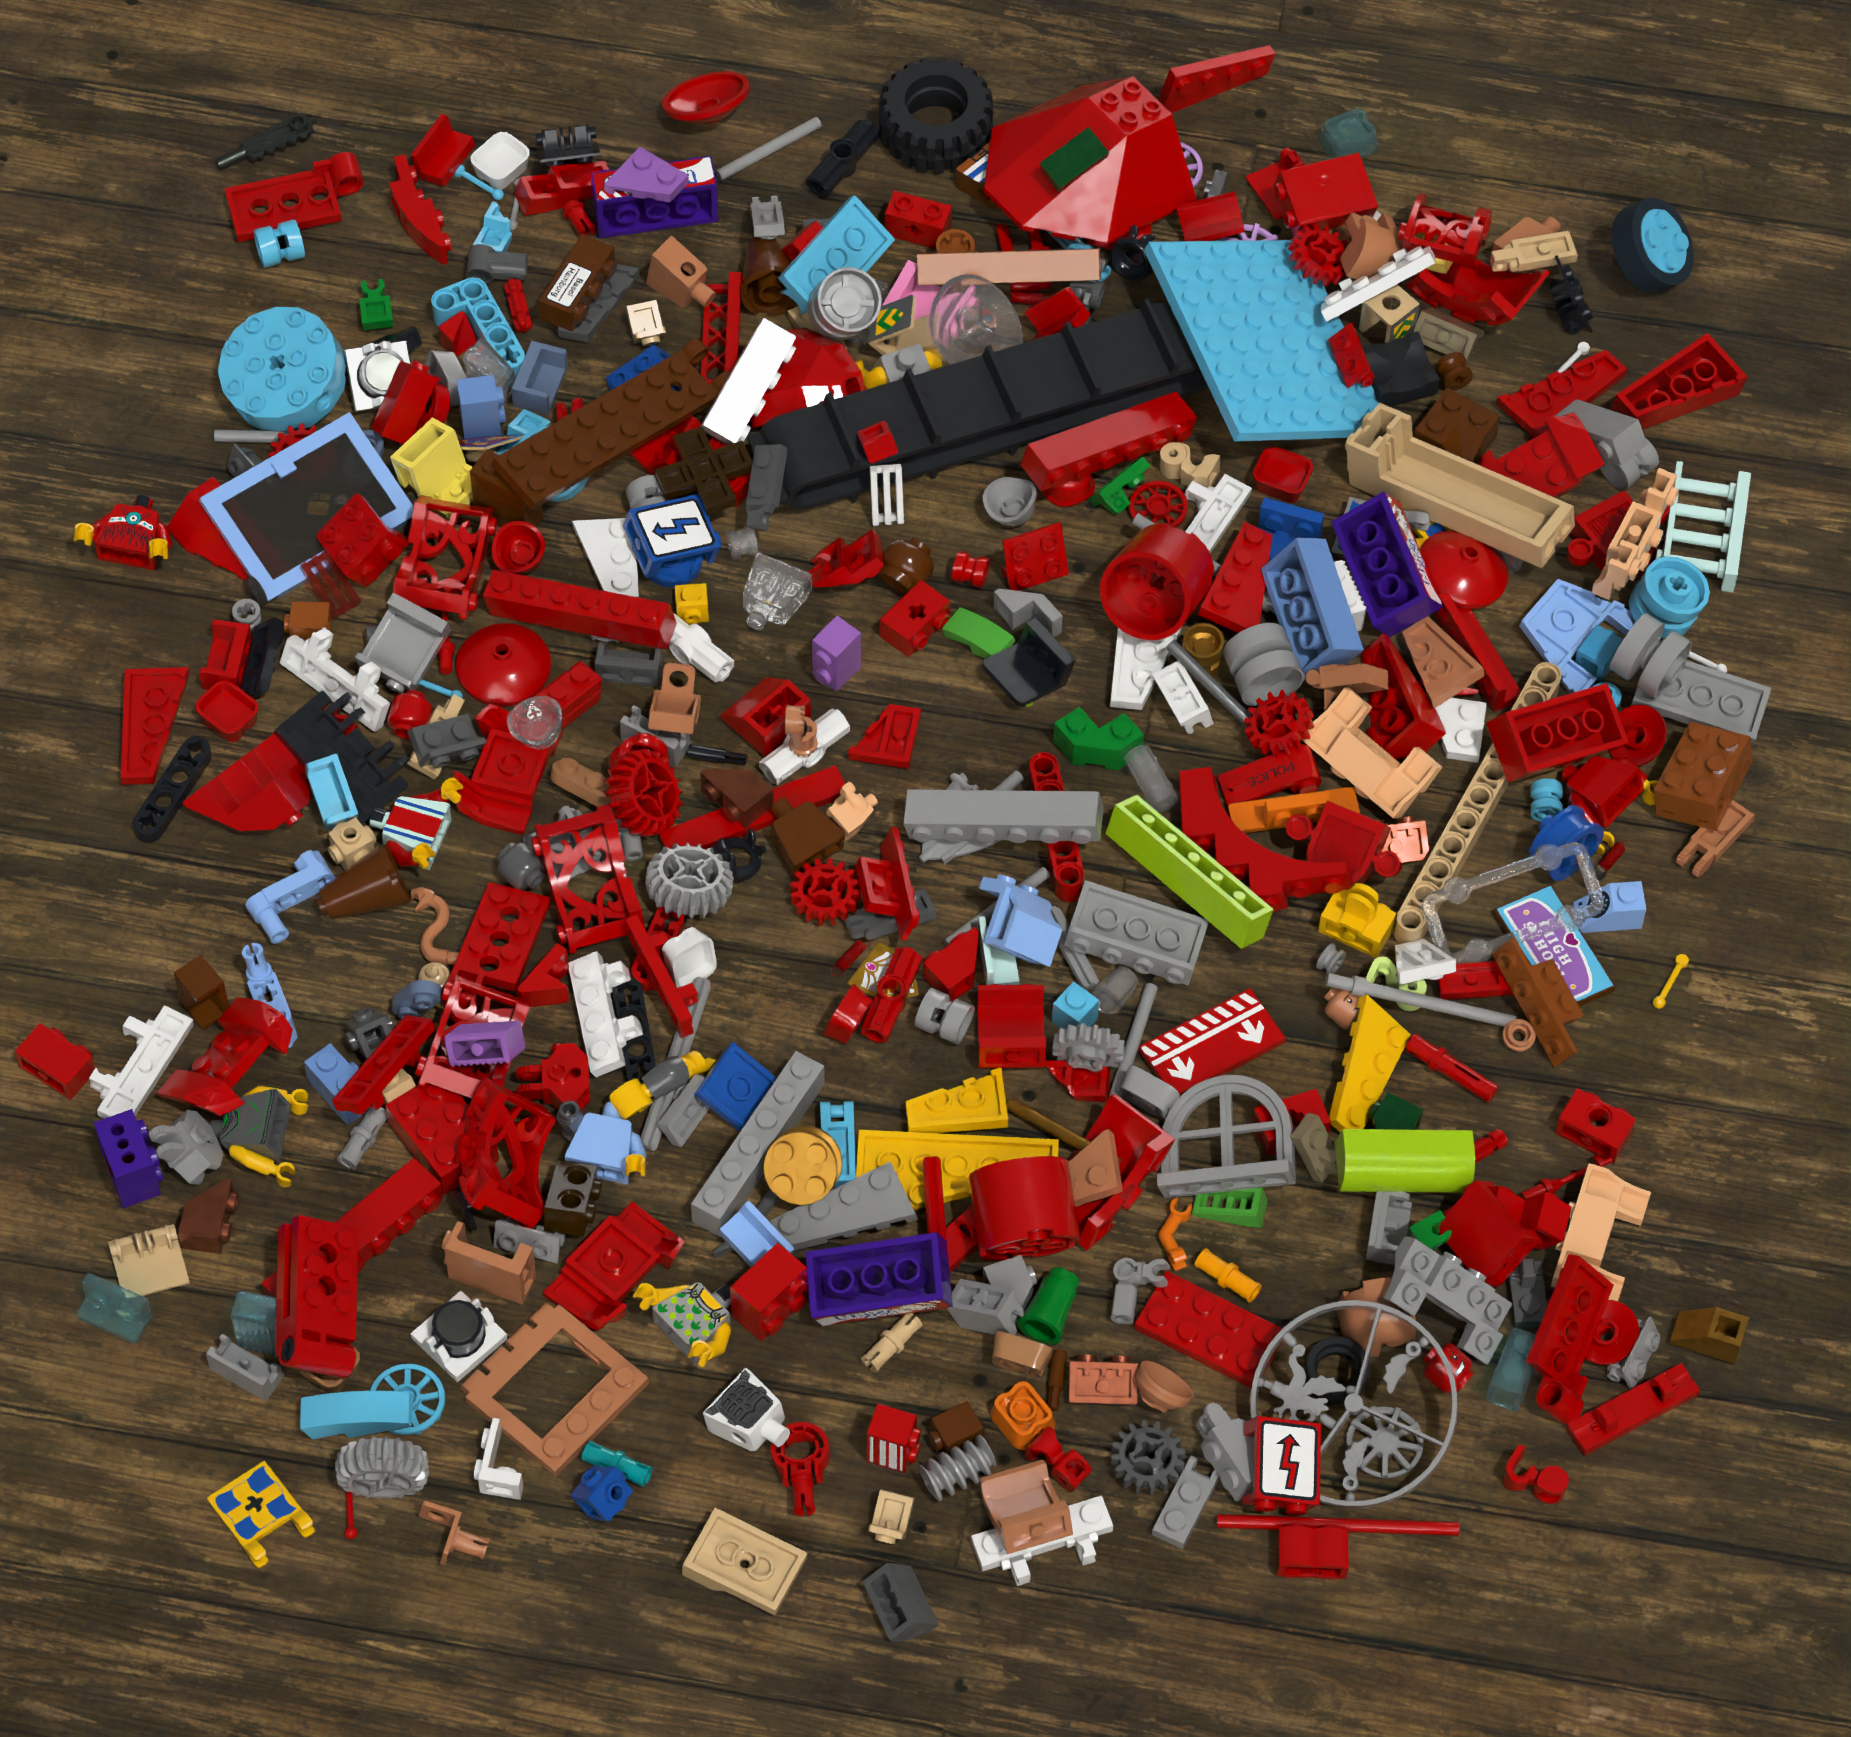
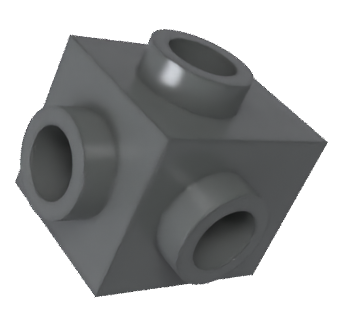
M376 1008L358 1010L352 1015L353 1018L345 1021L349 1032L345 1033L348 1045L352 1051L357 1050L366 1059L370 1057L394 1029L388 1014L383 1015Z

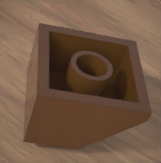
M1446 388L1415 429L1414 438L1477 464L1497 437L1500 415Z

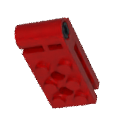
M303 1215L294 1217L292 1224L284 1223L278 1227L275 1356L279 1357V1362L282 1366L340 1378H347L351 1374L356 1360L355 1348L350 1343L356 1341L357 1227Z

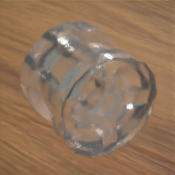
M745 525L742 530H726L727 543L733 560H738L745 554L751 556L759 554L754 529Z

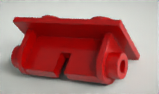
M1350 322L1330 337L1328 342L1347 388H1350L1355 383L1361 384L1363 387H1369L1373 384L1374 373L1371 370L1353 323Z

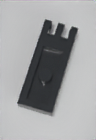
M276 617L254 626L240 689L252 698L269 691L272 674L276 669L275 661L278 648L282 642L281 635L284 622Z

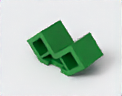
M1080 707L1054 722L1053 743L1072 765L1085 766V763L1103 765L1105 769L1117 771L1143 754L1144 734L1125 712L1101 728H1098Z

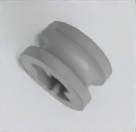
M242 599L236 602L232 608L234 622L250 624L251 630H254V626L261 623V610L256 601ZM247 611L252 612V615H248L247 618H242L241 616L246 615Z
M1331 943L1319 957L1316 967L1319 970L1326 969V974H1335L1345 960L1346 952L1344 950L1337 951L1336 945Z

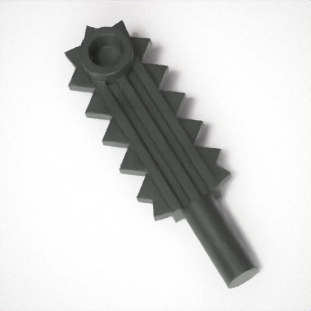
M294 114L290 117L289 121L281 120L278 126L270 125L267 131L259 130L258 135H248V139H241V148L215 159L217 166L222 170L248 158L249 162L253 163L258 159L263 161L264 156L267 154L274 156L275 151L278 149L285 151L287 145L296 146L297 142L307 141L310 135L315 133V130L312 128L315 122L314 120L307 119L305 114Z

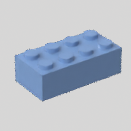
M1296 538L1261 568L1279 625L1285 629L1293 648L1292 652L1297 656L1304 672V680H1306L1308 671L1312 669L1317 670L1319 666L1331 664L1346 665L1364 650L1326 539Z

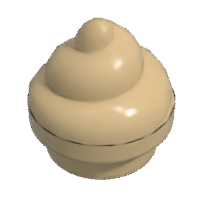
M431 962L421 968L418 980L438 983L441 986L442 994L449 979L450 971L441 963Z

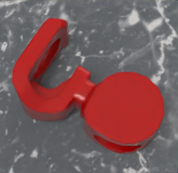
M1049 1426L1025 1450L1024 1457L1028 1461L1034 1460L1039 1453L1045 1454V1462L1053 1466L1051 1471L1053 1478L1062 1488L1069 1492H1073L1092 1472L1089 1463L1076 1450L1071 1449L1066 1453L1062 1451V1446L1056 1438L1054 1429Z
M1518 1445L1507 1462L1502 1483L1505 1488L1511 1491H1522L1530 1484L1534 1489L1533 1495L1536 1499L1546 1504L1560 1502L1564 1498L1569 1483L1566 1471L1558 1466H1548L1538 1472L1536 1471L1537 1468L1531 1465L1524 1474L1516 1475L1514 1470L1519 1461L1523 1459L1525 1453V1446Z

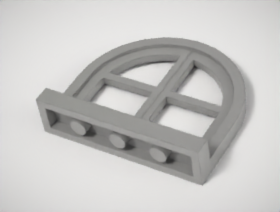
M1241 1075L1213 1077L1187 1090L1168 1112L1162 1129L1174 1137L1175 1140L1161 1164V1173L1157 1174V1186L1165 1198L1296 1184L1295 1146L1290 1138L1294 1132L1292 1119L1281 1098L1266 1084ZM1232 1094L1245 1095L1257 1100L1270 1112L1273 1121L1233 1126ZM1220 1097V1127L1182 1131L1185 1121L1199 1105L1211 1098ZM1276 1130L1277 1160L1235 1165L1234 1134ZM1221 1136V1167L1180 1171L1179 1140Z

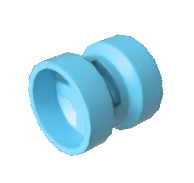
M1545 778L1536 780L1531 784L1530 796L1534 801L1530 806V815L1534 820L1542 822L1548 815L1555 816L1563 810V805L1559 801L1562 798L1563 787L1559 781Z

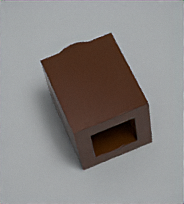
M968 1401L931 1418V1432L928 1433L930 1442L936 1451L941 1450L949 1456L951 1448L956 1446L962 1450L963 1442L968 1440L974 1444V1437L978 1435L984 1438V1428Z

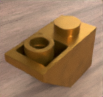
M1718 1307L1680 1311L1670 1344L1735 1364L1749 1317Z

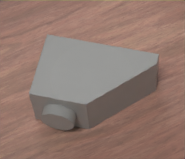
M1022 1255L983 1267V1283L1013 1289L1016 1293L1015 1298L1022 1306L1023 1311H1025L1032 1300L1033 1285L1037 1284V1280L1032 1266L1025 1265ZM1013 1311L1011 1314V1321L1015 1324L1017 1329V1322L1020 1316H1016Z

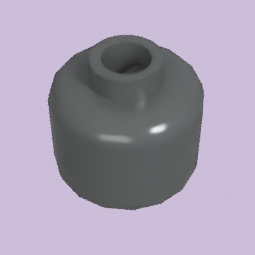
M512 842L498 855V872L514 888L524 890L530 887L533 889L543 881L545 874L543 873L542 857H536L533 848L528 843L519 842L516 844Z

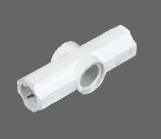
M673 613L677 625L669 643L672 654L682 664L689 665L691 663L715 683L724 681L734 667V660L711 642L709 635L702 627L694 623L689 625Z
M832 708L814 721L817 725L816 738L818 746L817 750L811 753L809 757L808 755L797 757V754L790 750V736L788 734L783 745L759 761V768L771 784L778 785L802 766L806 768L812 767L820 761L828 747L850 732V725L838 709L834 710Z

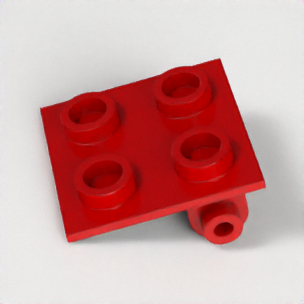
M1285 148L1280 152L1281 158L1279 162L1245 176V179L1275 221L1283 218L1284 210L1281 202L1277 201L1274 196L1273 184L1280 171L1305 165L1297 152L1290 148Z
M1061 522L1002 540L1005 566L1001 567V572L1004 579L1008 578L1009 590L1020 591L1069 575Z

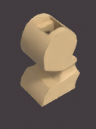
M1176 442L1168 443L1160 451V472L1168 479L1181 478V485L1189 486L1194 481L1208 488L1212 486L1220 472V455H1206L1202 463L1196 466L1190 460V447L1188 445Z

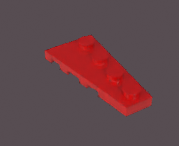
M1268 45L1170 68L1158 101L1172 114L1268 74L1276 53Z
M1604 350L1572 364V368L1561 373L1556 371L1547 375L1546 379L1534 385L1532 383L1520 387L1516 393L1509 396L1506 393L1497 397L1496 405L1535 438L1550 429L1545 418L1557 415L1576 399L1587 403L1593 402L1627 375L1628 368L1611 353Z
M1247 522L1243 523L1200 607L1198 615L1237 633L1260 624L1266 585L1261 568L1269 562L1273 534Z
M189 667L125 669L121 752L122 785L155 783L190 675Z

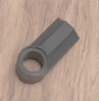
M473 245L469 248L466 278H479L485 284H489L493 279L508 280L514 278V280L526 281L527 253L495 252L488 245Z

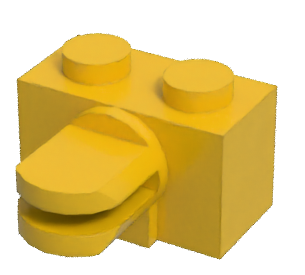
M1355 883L1351 889L1342 890L1332 895L1321 914L1318 932L1369 956L1378 958L1394 930L1397 913L1393 912L1388 906L1378 903V893L1374 889L1361 883Z

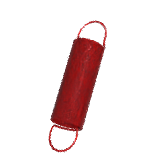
M1012 291L1011 303L1035 305L1044 300L1045 295L1041 293Z
M1616 842L1599 861L1598 865L1608 872L1625 852V847L1621 843Z
M858 938L835 963L836 967L844 973L866 950L864 942L862 943Z

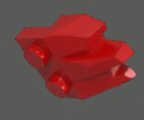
M872 529L849 545L839 537L821 549L811 560L816 565L805 573L803 580L811 587H832L857 584L866 578H873L884 567L880 536Z

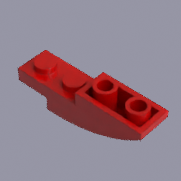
M406 155L395 156L394 165L397 181L389 183L391 202L395 213L410 238L426 254L442 265L448 264L447 251L452 250L448 233H442L441 227H444L442 212L440 209L435 210L432 198L424 200L421 188L416 189L414 184L418 183L416 169L414 165H408Z

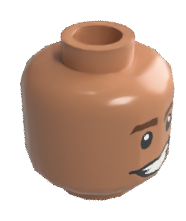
M1332 987L1324 996L1328 1001L1324 1012L1342 1029L1349 1030L1351 1029L1352 1022H1356L1360 1009L1356 1006L1359 997L1349 995V991Z

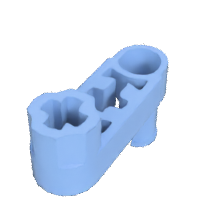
M309 850L301 854L294 862V867L297 870L296 873L262 889L251 896L246 902L245 906L256 923L261 924L270 942L273 944L282 942L289 935L288 929L285 928L277 914L320 893L319 889L335 878L318 850Z
M251 943L254 953L251 954L249 946L246 945L242 950V956L247 966V984L252 999L263 1001L285 1016L293 1029L288 1047L290 1048L298 1038L290 1009L275 972H273L271 965L265 960L263 947L258 943ZM268 992H270L272 997L270 1002H267L264 996Z

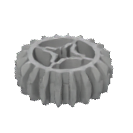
M688 842L682 847L674 843L671 849L663 847L660 853L654 854L652 861L647 866L645 885L646 890H648L649 899L655 901L656 907H664L666 914L676 912L678 918L682 914L689 915L692 920L694 915H700L702 918H705L708 912L716 914L719 908L725 907V903L732 894L734 877L732 876L733 872L730 871L729 862L723 861L721 854H714L713 847L705 850L702 848L701 843L697 847L690 846Z
M373 1436L372 1439L361 1438L358 1442L351 1441L348 1445L341 1447L335 1461V1472L338 1485L343 1487L344 1491L352 1492L354 1496L362 1495L366 1499L370 1497L391 1499L395 1497L403 1498L404 1495H414L416 1491L422 1490L424 1485L427 1484L429 1465L427 1452L423 1451L421 1446L413 1445L411 1441L403 1442L400 1438L388 1439L387 1437L376 1438Z

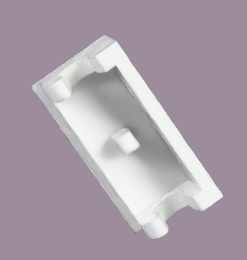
M1179 661L1152 674L1181 726H1184L1188 734L1194 732L1193 726L1198 722H1201L1205 728L1214 724L1206 703L1187 670Z

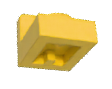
M706 583L675 585L677 616L689 625L709 622Z

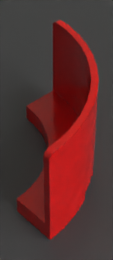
M1476 259L1473 270L1461 267V264L1453 262L1446 274L1424 269L1413 275L1405 286L1436 309L1440 305L1453 312V317L1471 324L1476 320L1486 321L1488 326H1493L1512 320L1549 275L1550 271L1545 269L1531 274H1518L1507 271L1493 272L1490 265Z
M1116 1094L1108 1098L1102 1112L1085 1139L1092 1142L1107 1129L1114 1133L1117 1157L1121 1158L1119 1169L1123 1192L1076 1207L1081 1240L1075 1242L1087 1251L1114 1227L1112 1221L1116 1214L1122 1208L1129 1211L1144 1191L1139 1187L1151 1171H1158L1175 1140L1174 1137ZM1076 1149L1073 1155L1068 1159V1162L1072 1160L1081 1151Z

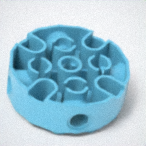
M274 307L253 314L234 329L222 348L218 374L223 393L248 424L262 431H288V426L299 430L301 423L304 424L305 428L311 427L332 411L344 392L346 360L343 348L318 316L299 307Z

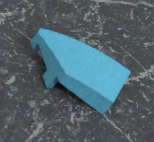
M492 202L484 215L483 228L473 245L484 244L492 247L495 252H506L512 240L510 220L507 217H503L499 211L498 203Z

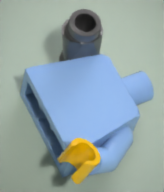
M566 1101L561 1104L557 1113V1119L562 1126L564 1137L571 1141L565 1154V1161L596 1165L598 1179L623 1184L629 1183L630 1172L637 1171L641 1173V1176H645L647 1154L641 1138L638 1134L632 1132V1123L630 1121L621 1119L611 1102L605 1103L602 1115L586 1113L584 1116L576 1102Z

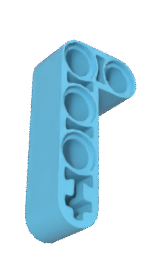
M467 278L436 291L431 298L434 323L439 327V325L463 311L499 378L503 383L513 385L524 361L525 353L484 281L479 278Z

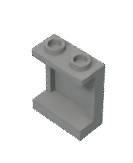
M393 592L387 601L389 607L363 652L356 654L355 660L360 667L369 662L375 663L381 668L380 677L387 681L386 685L397 693H403L404 690L406 692L408 690H416L451 629L447 621Z

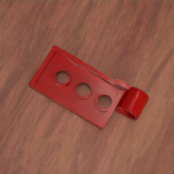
M342 152L334 155L331 159L312 162L313 170L224 188L238 243L253 240L254 229L266 226L277 229L278 223L293 219L296 220L299 230L342 221L337 197L356 193L364 185L357 156L350 152ZM319 193L328 196L324 200L313 199V196ZM290 199L298 201L292 207L283 205L285 201ZM257 206L268 207V210L263 213L253 211Z
M489 882L448 982L453 983L455 976L458 975L484 986L487 984L516 992L551 907V897ZM512 914L517 916L518 919L507 922L502 917ZM496 939H504L508 942L503 946L492 944ZM485 964H494L498 968L494 971H485L481 967ZM463 989L458 999L459 1007L467 1009L470 997H472L476 1003L475 1014H477L483 996Z
M1568 1254L1564 1267L1560 1271L1558 1282L1548 1302L1543 1320L1536 1332L1535 1340L1526 1360L1530 1366L1543 1375L1536 1394L1538 1406L1562 1424L1573 1422L1582 1412L1583 1400L1581 1397L1588 1378L1579 1375V1372L1614 1286L1580 1256Z

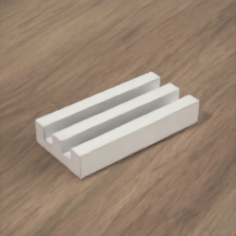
M901 464L870 466L873 526H878L879 522L891 525V521L904 524ZM891 472H895L896 512L891 513ZM877 473H883L884 513L881 514L878 512Z

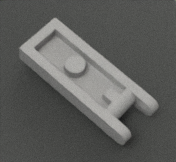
M1192 1455L1152 1529L1153 1536L1181 1549H1184L1220 1479L1215 1469L1211 1477L1194 1471L1198 1458Z

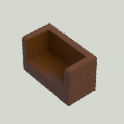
M199 955L176 970L174 976L180 1004L202 1030H206L218 1022L217 1020L227 1010L229 1005L224 981L204 957Z

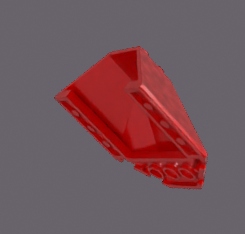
M1134 76L1082 85L991 129L983 192L1023 231L1034 233L1036 228L1051 231L1053 237L1076 241L1077 237L1094 240V245L1107 246L1118 238L1127 236L1132 225H1136L1138 230L1177 212V206L1197 200L1173 115ZM1089 127L1107 149L1109 155L1067 184L1061 192H1058L1041 172L1040 162Z

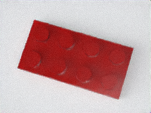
M1166 1270L1163 1276L1168 1281V1286L1156 1287L1136 1320L1134 1330L1252 1389L1259 1361L1268 1345L1282 1328ZM1281 1343L1278 1345V1347L1275 1349V1351H1274L1273 1354L1271 1355V1357H1270L1268 1363L1266 1364V1367H1265V1369H1264L1263 1374L1265 1373L1267 1367L1269 1366V1364H1270V1362L1272 1361L1274 1355L1276 1354L1277 1350L1279 1349Z

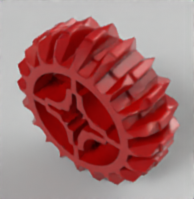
M649 749L629 751L614 760V765L608 769L610 777L604 781L609 786V789L604 794L610 798L609 805L614 810L615 819H620V828H628L629 834H638L644 837L661 834L673 826L674 820L680 816L678 809L684 804L679 800V796L683 791L678 789L677 783L681 779L675 778L674 771L676 767H668V758H660L659 752H650Z

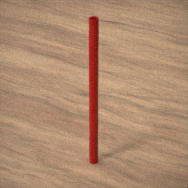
M1217 1514V1528L1278 1530L1279 1527H1284L1288 1523L1298 1522L1313 1529L1319 1528L1324 1524H1336L1340 1528L1348 1530V1532L1459 1536L1460 1531L1459 1522Z

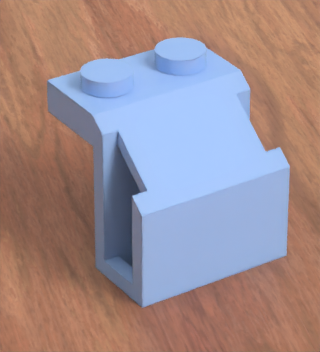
M998 874L996 879L983 877L979 889L998 897L983 943L1026 962L1050 967L1062 933L1061 925L1056 923L1052 916L1050 901L1037 896L1039 890L1022 884L1020 888L1015 886L1016 880L1008 876Z

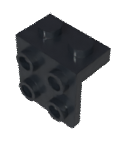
M1034 618L1026 622L1019 643L984 659L982 669L1017 706L1022 707L1066 686L1076 660L1051 635L1050 631Z

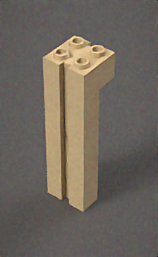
M1379 403L1372 412L1366 414L1362 422V428L1359 427L1346 440L1347 470L1351 486L1374 496L1384 491L1400 501L1404 509L1426 512L1429 514V519L1470 536L1475 540L1537 567H1544L1554 554L1556 544L1558 542L1562 543L1575 527L1573 505L1414 438L1411 416L1382 403Z

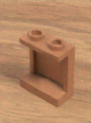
M457 1221L453 1231H447L442 1243V1249L445 1250L444 1264L447 1265L448 1278L523 1305L536 1279L533 1247L520 1243L513 1259L506 1258L468 1244L465 1223Z
M1045 1460L1035 1461L980 1478L983 1505L1007 1554L1073 1535L1069 1507L1065 1500H1059L1050 1482Z

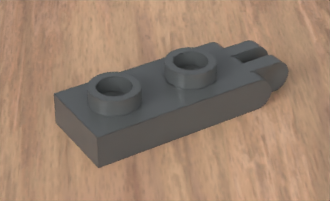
M926 889L915 891L914 900L916 908L920 912L918 925L937 919L936 909ZM864 907L858 909L854 916H850L845 920V924L853 939L864 936L867 939H874L898 931L895 916L867 912Z

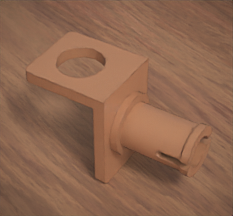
M423 1501L419 1513L420 1518L451 1527L440 1564L445 1565L448 1553H452L453 1550L483 1560L490 1538L460 1530L461 1526L458 1525L462 1512ZM430 1511L441 1513L444 1516L435 1515Z

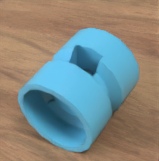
M295 219L278 223L277 229L266 226L253 230L256 248L263 268L278 265L283 258L289 262L305 258L303 241ZM280 237H284L286 244L284 249H280L278 242Z

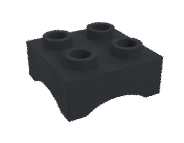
M1418 331L1409 333L1392 342L1362 345L1371 370L1374 373L1371 386L1379 403L1391 406L1437 394L1439 377L1428 360Z

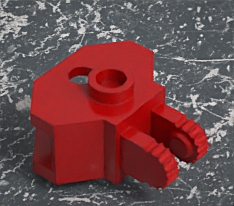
M575 1043L560 1044L548 1059H541L542 1065H525L516 1069V1077L519 1080L542 1081V1083L522 1084L517 1087L516 1093L527 1099H543L544 1104H551L557 1111L561 1104L566 1101L576 1102L581 1112L590 1103L588 1056Z

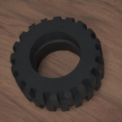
M937 57V60L923 58L916 64L910 62L904 65L903 71L900 69L895 71L891 75V80H887L882 88L879 100V133L881 134L883 145L889 149V153L896 160L901 158L903 165L909 168L915 166L917 171L927 173V170H934L935 174L944 173V170L950 169L951 172L956 171L958 166L990 142L994 105L992 92L988 88L985 79L982 76L977 77V71L971 67H963L962 62L956 60L948 62L946 58ZM941 106L957 112L960 117L947 124L933 125L917 120L912 114L925 107Z

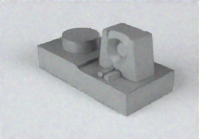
M695 1074L689 1083L677 1088L672 1097L674 1102L658 1122L659 1127L671 1145L682 1147L710 1108L694 1095L705 1079L703 1076Z

